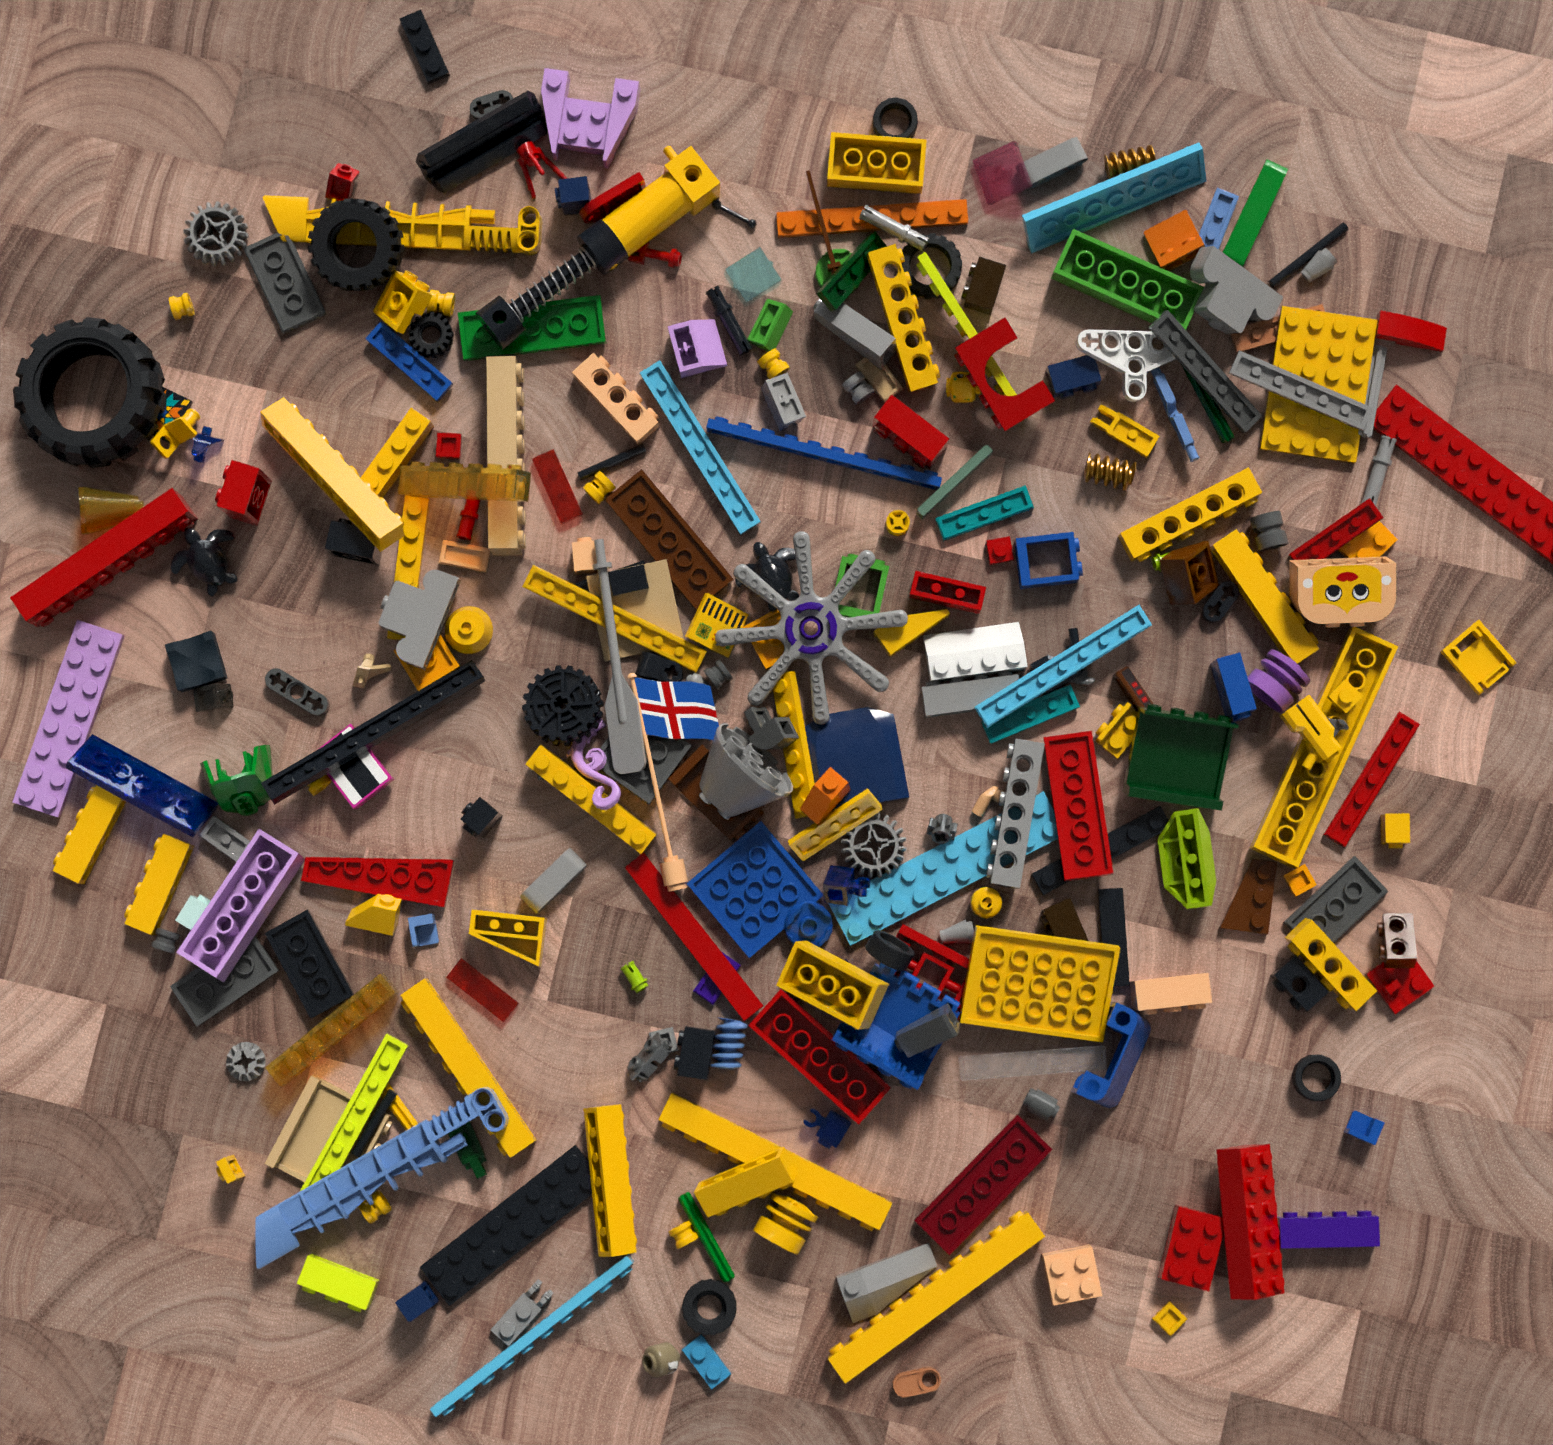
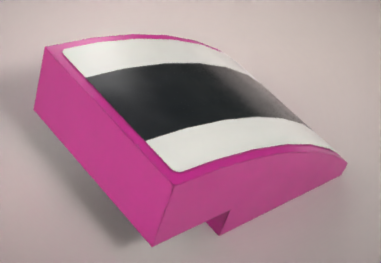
M349 724L323 746L354 729L353 725ZM372 749L367 750L327 774L353 809L356 810L395 780Z

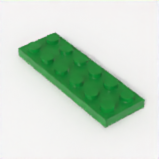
M594 295L546 301V306L540 305L538 312L532 311L531 317L525 316L523 318L522 324L526 333L503 350L494 342L475 314L478 310L459 312L458 320L463 360L471 361L486 359L489 356H511L606 344L601 296Z

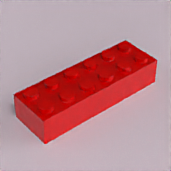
M782 989L777 992L748 1025L858 1125L891 1089L865 1063L857 1059L856 1055L850 1050L846 1052L839 1049L835 1045V1041L832 1040L833 1035Z
M1270 1144L1241 1145L1216 1149L1231 1300H1257L1284 1294L1285 1282L1282 1272L1280 1231L1277 1221L1275 1180L1273 1178Z

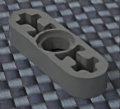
M274 668L267 672L265 676L266 685L278 694L315 716H322L329 710L330 704L328 699L281 669ZM281 674L280 679L286 683L289 682V679L292 680L287 685L285 693L282 692L285 689L282 685L277 683L273 686L274 681L271 679L273 675L278 676ZM297 685L302 686L304 689L303 696L299 699H294L291 696V689ZM308 696L315 701H319L321 698V704L324 705L323 708H317L314 711L315 706L306 701Z

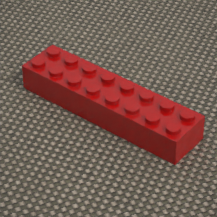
M171 488L11 596L10 599L26 622L36 627H45L54 621L53 617L60 612L63 614L70 611L74 607V603L79 599L85 600L94 594L93 590L100 585L106 586L114 580L113 576L133 568L135 561L151 556L154 553L153 549L162 544L164 546L174 539L175 534L180 531L184 532L186 528H192L194 526L193 522L198 518L183 496Z

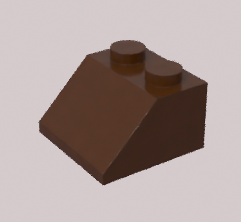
M1209 541L1173 550L1160 559V569L1163 573L1170 605L1196 604L1219 586Z

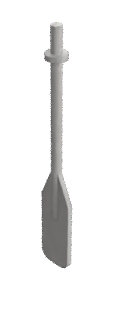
M598 539L594 540L597 564H593L592 567L593 570H598L612 668V679L605 702V712L613 768L619 774L640 772L645 768V748L638 700L622 675L608 576V569L612 568V563L606 562L604 540Z

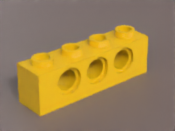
M1304 918L1285 937L1289 942L1287 945L1288 949L1297 957L1301 955L1306 961L1303 964L1312 974L1317 973L1322 978L1320 983L1329 992L1334 991L1338 996L1336 1001L1344 1009L1349 1008L1357 1011L1377 992L1313 920ZM1315 942L1317 950L1314 954L1310 955L1308 951L1309 945ZM1332 960L1333 968L1331 971L1326 972L1325 964L1327 961ZM1344 978H1348L1349 986L1342 990L1341 982Z

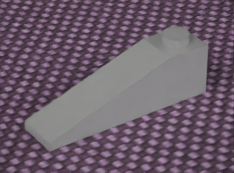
M926 1243L836 1275L852 1322L854 1323L878 1314L935 1269L937 1264L930 1244Z

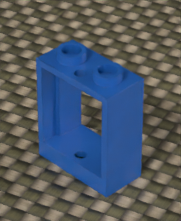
M1074 532L1015 539L1014 546L1020 589L1077 583L1079 576H1083L1081 561L1077 562L1076 552H1080L1079 539L1074 538ZM1067 541L1071 574L1030 579L1026 545Z

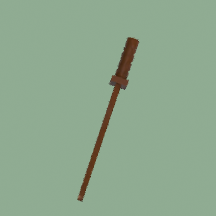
M808 170L806 175L831 263L827 264V270L833 275L841 264L840 261L835 262L811 173Z

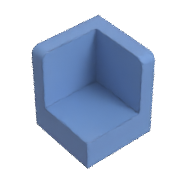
M431 913L408 918L413 947L439 943L435 914Z

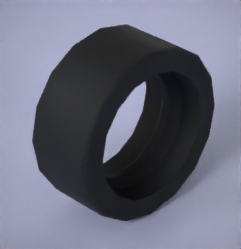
M898 97L888 98L882 101L875 109L872 121L873 131L876 136L912 138L915 135L918 124L917 112L913 105L905 99ZM890 109L903 110L909 118L908 128L900 135L888 134L881 126L883 114Z
M880 930L873 932L865 946L866 951L873 958L897 971H905L915 955L911 947L905 942Z
M1319 1054L1308 1055L1301 1058L1295 1065L1292 1073V1082L1296 1091L1302 1097L1312 1101H1325L1333 1097L1338 1091L1341 1084V1072L1331 1058ZM1313 1063L1324 1065L1331 1074L1329 1086L1321 1092L1308 1090L1302 1081L1305 1068Z

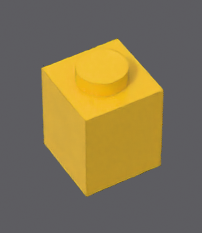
M1385 813L1380 815L1381 844H1388L1389 849H1401L1403 844L1410 843V813Z

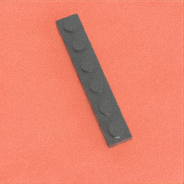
M1168 310L1164 311L1148 327L1242 433H1246L1262 417L1261 413Z

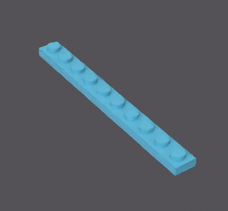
M627 1254L434 1404L430 1408L434 1416L437 1417L440 1413L446 1416L456 1408L453 1403L458 1399L462 1398L465 1401L475 1393L473 1388L481 1382L484 1386L495 1377L493 1372L499 1367L505 1370L515 1362L512 1357L517 1353L521 1352L524 1355L534 1347L532 1342L540 1336L543 1340L554 1331L552 1326L558 1321L564 1324L574 1316L571 1311L576 1307L580 1306L583 1309L593 1301L591 1296L599 1290L602 1294L613 1285L611 1280L617 1275L620 1278L627 1275L633 1270L630 1266L634 1262L631 1256Z

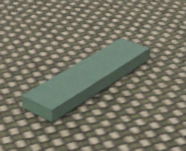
M988 445L983 446L917 508V515L923 520L992 455L993 450Z

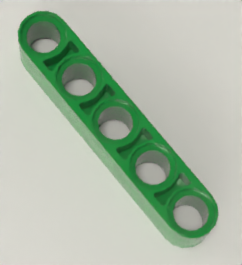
M1266 159L1223 250L1225 255L1242 267L1288 171V168Z

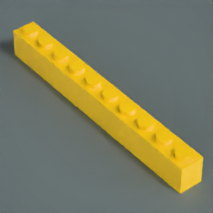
M673 1092L658 1119L663 1122L661 1126L672 1132L678 1129L685 1133L683 1137L694 1143L700 1140L707 1144L705 1148L716 1154L722 1151L729 1155L728 1160L738 1165L782 1148ZM786 1149L798 1171L794 1183L791 1185L795 1188L794 1193L803 1198H807L808 1195L816 1198L815 1203L825 1209H829L830 1206L838 1209L837 1214L847 1220H851L852 1217L860 1220L859 1225L873 1232L874 1228L880 1230L891 1208V1201Z
M1020 1210L1008 1218L1010 1223L1003 1228L1001 1225H998L988 1233L990 1235L988 1239L984 1242L978 1240L969 1247L970 1252L962 1257L959 1254L949 1261L950 1267L946 1270L938 1269L929 1276L931 1281L924 1286L921 1283L916 1285L909 1291L910 1296L902 1301L899 1298L889 1306L890 1311L884 1315L881 1312L869 1320L871 1325L864 1330L861 1327L856 1329L849 1335L850 1340L845 1344L839 1342L829 1350L831 1354L827 1357L846 1384L1043 1239L1045 1235L1027 1211L1022 1213Z

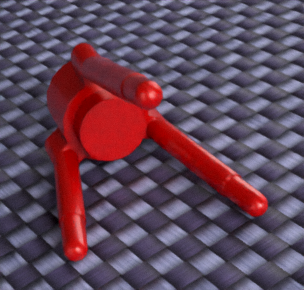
M532 141L522 144L516 152L520 157L517 161L522 168L532 199L536 198V194L526 165L528 167L535 166L540 175L543 176L545 173L538 163L541 158L561 179H567L542 152L541 148H536Z

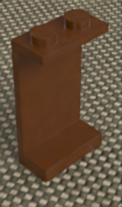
M702 744L668 780L730 841L734 838L738 841L748 831L745 827L751 821L756 823L765 814L762 811L765 805L725 819L719 814L718 808L712 803H705L699 796L702 792L699 783L709 750Z

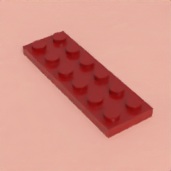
M1092 731L1043 737L1064 881L1113 875Z

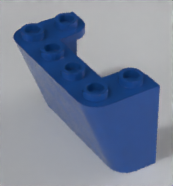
M1110 1002L1106 1025L1123 1035L1104 1078L1085 1071L1084 1074L1077 1077L1071 1089V1092L1107 1108L1115 1107L1120 1102L1151 1031V1026L1147 1019L1117 1002Z

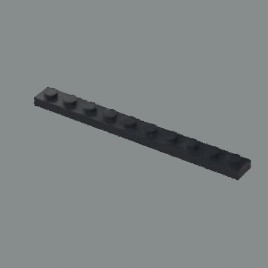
M473 660L261 782L275 805L485 682L484 676Z

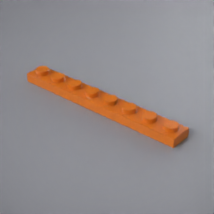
M967 199L869 206L905 226L906 224L910 225L911 229L968 225ZM865 206L821 209L828 235L883 230L859 219L862 210H865ZM816 210L776 212L778 238L823 235Z

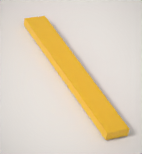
M532 566L522 587L606 628L602 598L538 566ZM612 604L617 634L695 673L697 672L707 650Z

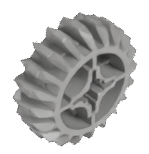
M216 201L214 207H212L210 202H207V209L198 206L199 213L197 215L194 212L190 213L193 221L186 220L185 222L190 228L183 230V233L188 236L184 239V242L189 245L188 251L194 253L196 260L202 258L203 264L211 261L212 266H216L218 260H220L222 265H226V258L234 262L233 254L242 255L239 247L246 248L247 246L243 239L249 238L248 233L243 232L248 229V225L242 223L245 218L243 215H238L239 211L236 208L230 210L228 203H225L222 207L221 203ZM223 217L228 219V221L215 223L211 218ZM205 223V232L201 234V238L198 239L199 230L201 226ZM211 226L220 234L221 242L212 234L214 231ZM234 229L233 238L227 245L226 238L232 233L231 230ZM218 245L221 247V249L211 251L204 249V247Z
M879 812L875 814V820L869 818L855 827L852 832H847L845 835L850 836L849 840H841L842 844H848V848L841 850L842 853H850V856L845 858V862L847 863L853 859L855 863L850 868L854 870L857 866H860L859 875H862L865 869L869 870L868 878H872L873 871H877L878 878H881L882 869H885L888 875L891 874L888 866L892 865L897 869L899 865L894 860H904V857L898 854V852L907 850V847L899 846V843L906 841V837L898 838V834H901L903 829L899 828L896 831L893 829L897 824L896 820L891 825L887 824L889 820L888 815L884 817L883 821L879 820ZM874 825L885 828L892 838H879L876 835ZM867 827L868 839L864 843L853 845L856 834L862 828ZM871 833L877 843L886 842V844H881V848L877 847V858L872 848H861L867 846V843H871L869 841L872 838ZM894 845V851L890 859L881 864L880 851L885 847ZM855 852L870 853L874 865L862 862Z

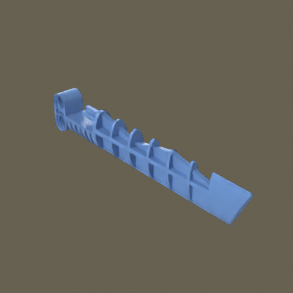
M489 1087L477 1089L465 1096L464 1102L457 1101V1106L454 1108L451 1105L448 1106L447 1112L441 1110L440 1116L432 1115L433 1120L428 1121L425 1119L258 1215L255 1221L257 1269H261L299 1247L300 1244L294 1233L316 1226L322 1234L325 1232L322 1224L341 1218L348 1219L349 1214L365 1200L370 1205L374 1204L371 1194L387 1180L395 1191L399 1188L394 1176L415 1170L418 1176L421 1177L423 1175L421 1167L440 1161L443 1163L447 1162L448 1156L468 1144L461 1132L443 1143H440L439 1139L473 1119L480 1117L486 1129L491 1132L503 1130L509 1123V1117L495 1091ZM481 1092H486L490 1096L488 1105H482L479 1102L478 1096ZM494 1113L499 1114L502 1118V1124L499 1127L491 1124L490 1118Z

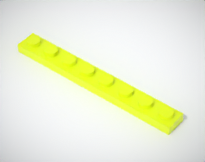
M924 252L917 257L919 261L916 264L923 277L928 275L932 283L929 284L931 290L936 297L941 295L945 301L942 307L949 317L954 315L958 324L955 327L962 338L967 336L970 339L978 334L927 253ZM991 356L986 364L985 374L988 378L993 376L997 383L994 386L998 394L1004 396L1017 395Z
M389 1034L385 1035L300 1191L342 1168L408 1048V1044Z

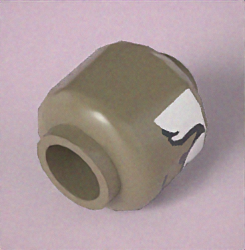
M668 1342L649 1346L642 1357L644 1370L655 1378L673 1374L677 1370L680 1361L679 1352Z

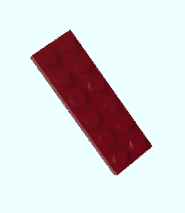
M1016 1115L914 1221L950 1256L1053 1149L1022 1118Z

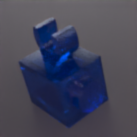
M830 865L823 883L824 902L848 906L852 894L859 897L867 896V888H870V879L861 877L855 880L854 868Z
M811 1108L810 1112L816 1115V1120L808 1122L804 1119L803 1123L807 1127L820 1126L815 1134L819 1137L817 1142L828 1149L831 1146L837 1148L852 1122L831 1109L827 1116L824 1117L816 1109Z

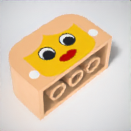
M1387 557L1289 560V595L1291 603L1309 621L1325 624V627L1329 628L1340 627V623H1350V626L1361 627L1364 626V622L1382 620L1391 613L1396 602V562Z

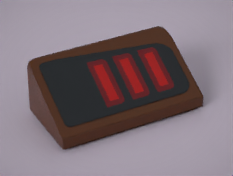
M1128 666L1113 675L1114 680L1137 713L1139 706L1147 707V704H1154Z

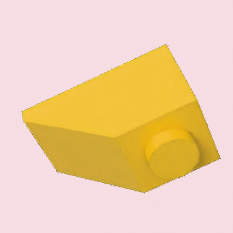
M377 894L353 908L345 922V926L393 936L399 922L402 899L394 898L388 894Z

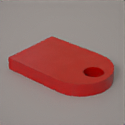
M641 173L634 174L588 202L579 212L584 223L590 224L603 219L643 190L646 185Z

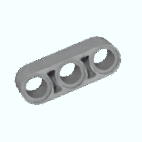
M1074 137L1022 162L1016 169L1026 189L1029 190L1080 166L1088 160V157L1078 138Z
M571 848L567 849L520 895V898L538 914L586 868L587 864Z

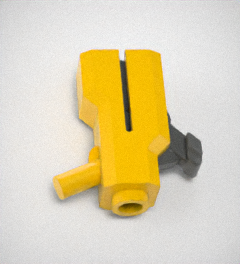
M1307 695L1280 715V718L1293 733H1299L1307 743L1309 754L1302 767L1311 770L1317 758L1320 762L1326 760L1330 763L1340 755L1338 750L1342 747L1334 737L1339 730L1346 731L1349 727L1344 720L1330 719L1325 716L1310 695Z

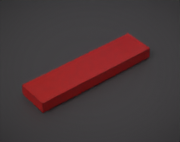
M1369 498L1289 555L1293 560L1325 559L1384 517Z

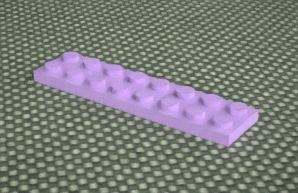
M80 620L76 621L13 803L58 818L61 817L124 635Z

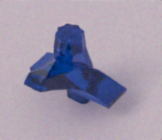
M203 426L202 433L197 432L196 437L193 438L194 445L191 454L194 455V461L204 463L208 447L217 442H224L225 439L211 436L212 428Z

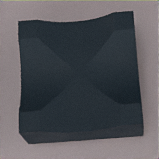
M208 631L188 639L165 644L179 692L183 693L228 679L214 632Z

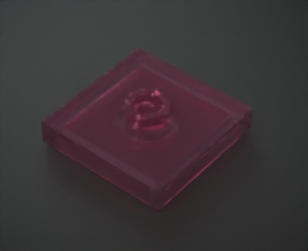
M1012 141L972 160L988 205H992L1032 187L1016 141Z

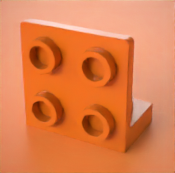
M1186 210L1144 231V235L1160 267L1167 271H1171L1194 259L1199 249L1205 247Z

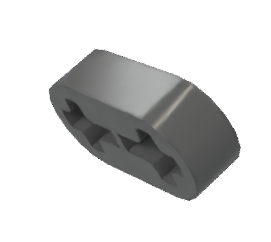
M499 90L474 99L470 104L471 115L475 120L500 107L501 104L498 103H500L501 97H504L505 100H512V94L506 90ZM482 104L483 108H485L484 114L476 111L478 110V105Z

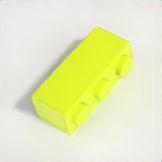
M311 1253L306 1258L297 1284L301 1285L302 1290L315 1294L317 1291L325 1294L324 1298L328 1301L338 1303L340 1300L348 1303L347 1307L349 1309L361 1312L362 1309L367 1310L370 1307L380 1280Z

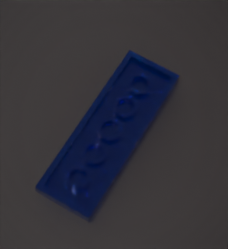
M93 734L66 764V769L192 838L216 811L218 802Z

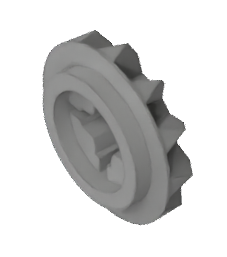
M241 1042L233 1046L227 1054L226 1067L230 1075L239 1081H251L263 1072L266 1062L265 1055L256 1044ZM243 1051L247 1058H255V1061L248 1064L247 1070L244 1065H236V1062L243 1059Z

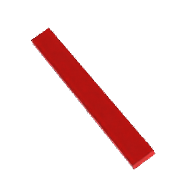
M643 852L625 866L628 873L742 1019L746 1021L764 1005L674 891L668 892L667 886H664L662 875Z

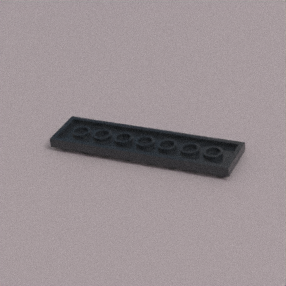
M574 1145L420 1266L421 1270L449 1306L592 1195L589 1160L579 1147Z

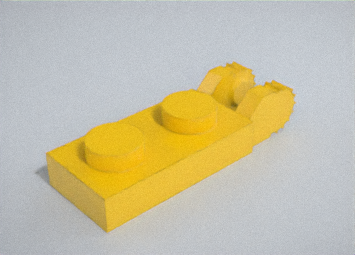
M1100 405L1098 411L1114 420L1109 426L1102 420L1092 417L1090 423L1101 431L1106 432L1105 434L1147 458L1160 436L1122 413H1117L1104 405Z

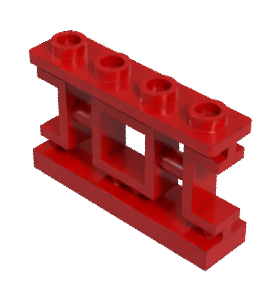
M902 924L896 935L897 938L903 941V938L906 937L934 952L933 956L923 952L918 962L911 960L907 968L913 971L912 975L917 977L925 959L941 966L947 971L937 989L941 993L944 988L956 993L954 999L959 1002L964 992L966 977L962 985L950 980L949 977L954 967L946 964V962L950 960L968 969L969 958ZM918 982L916 987L920 989L922 984Z

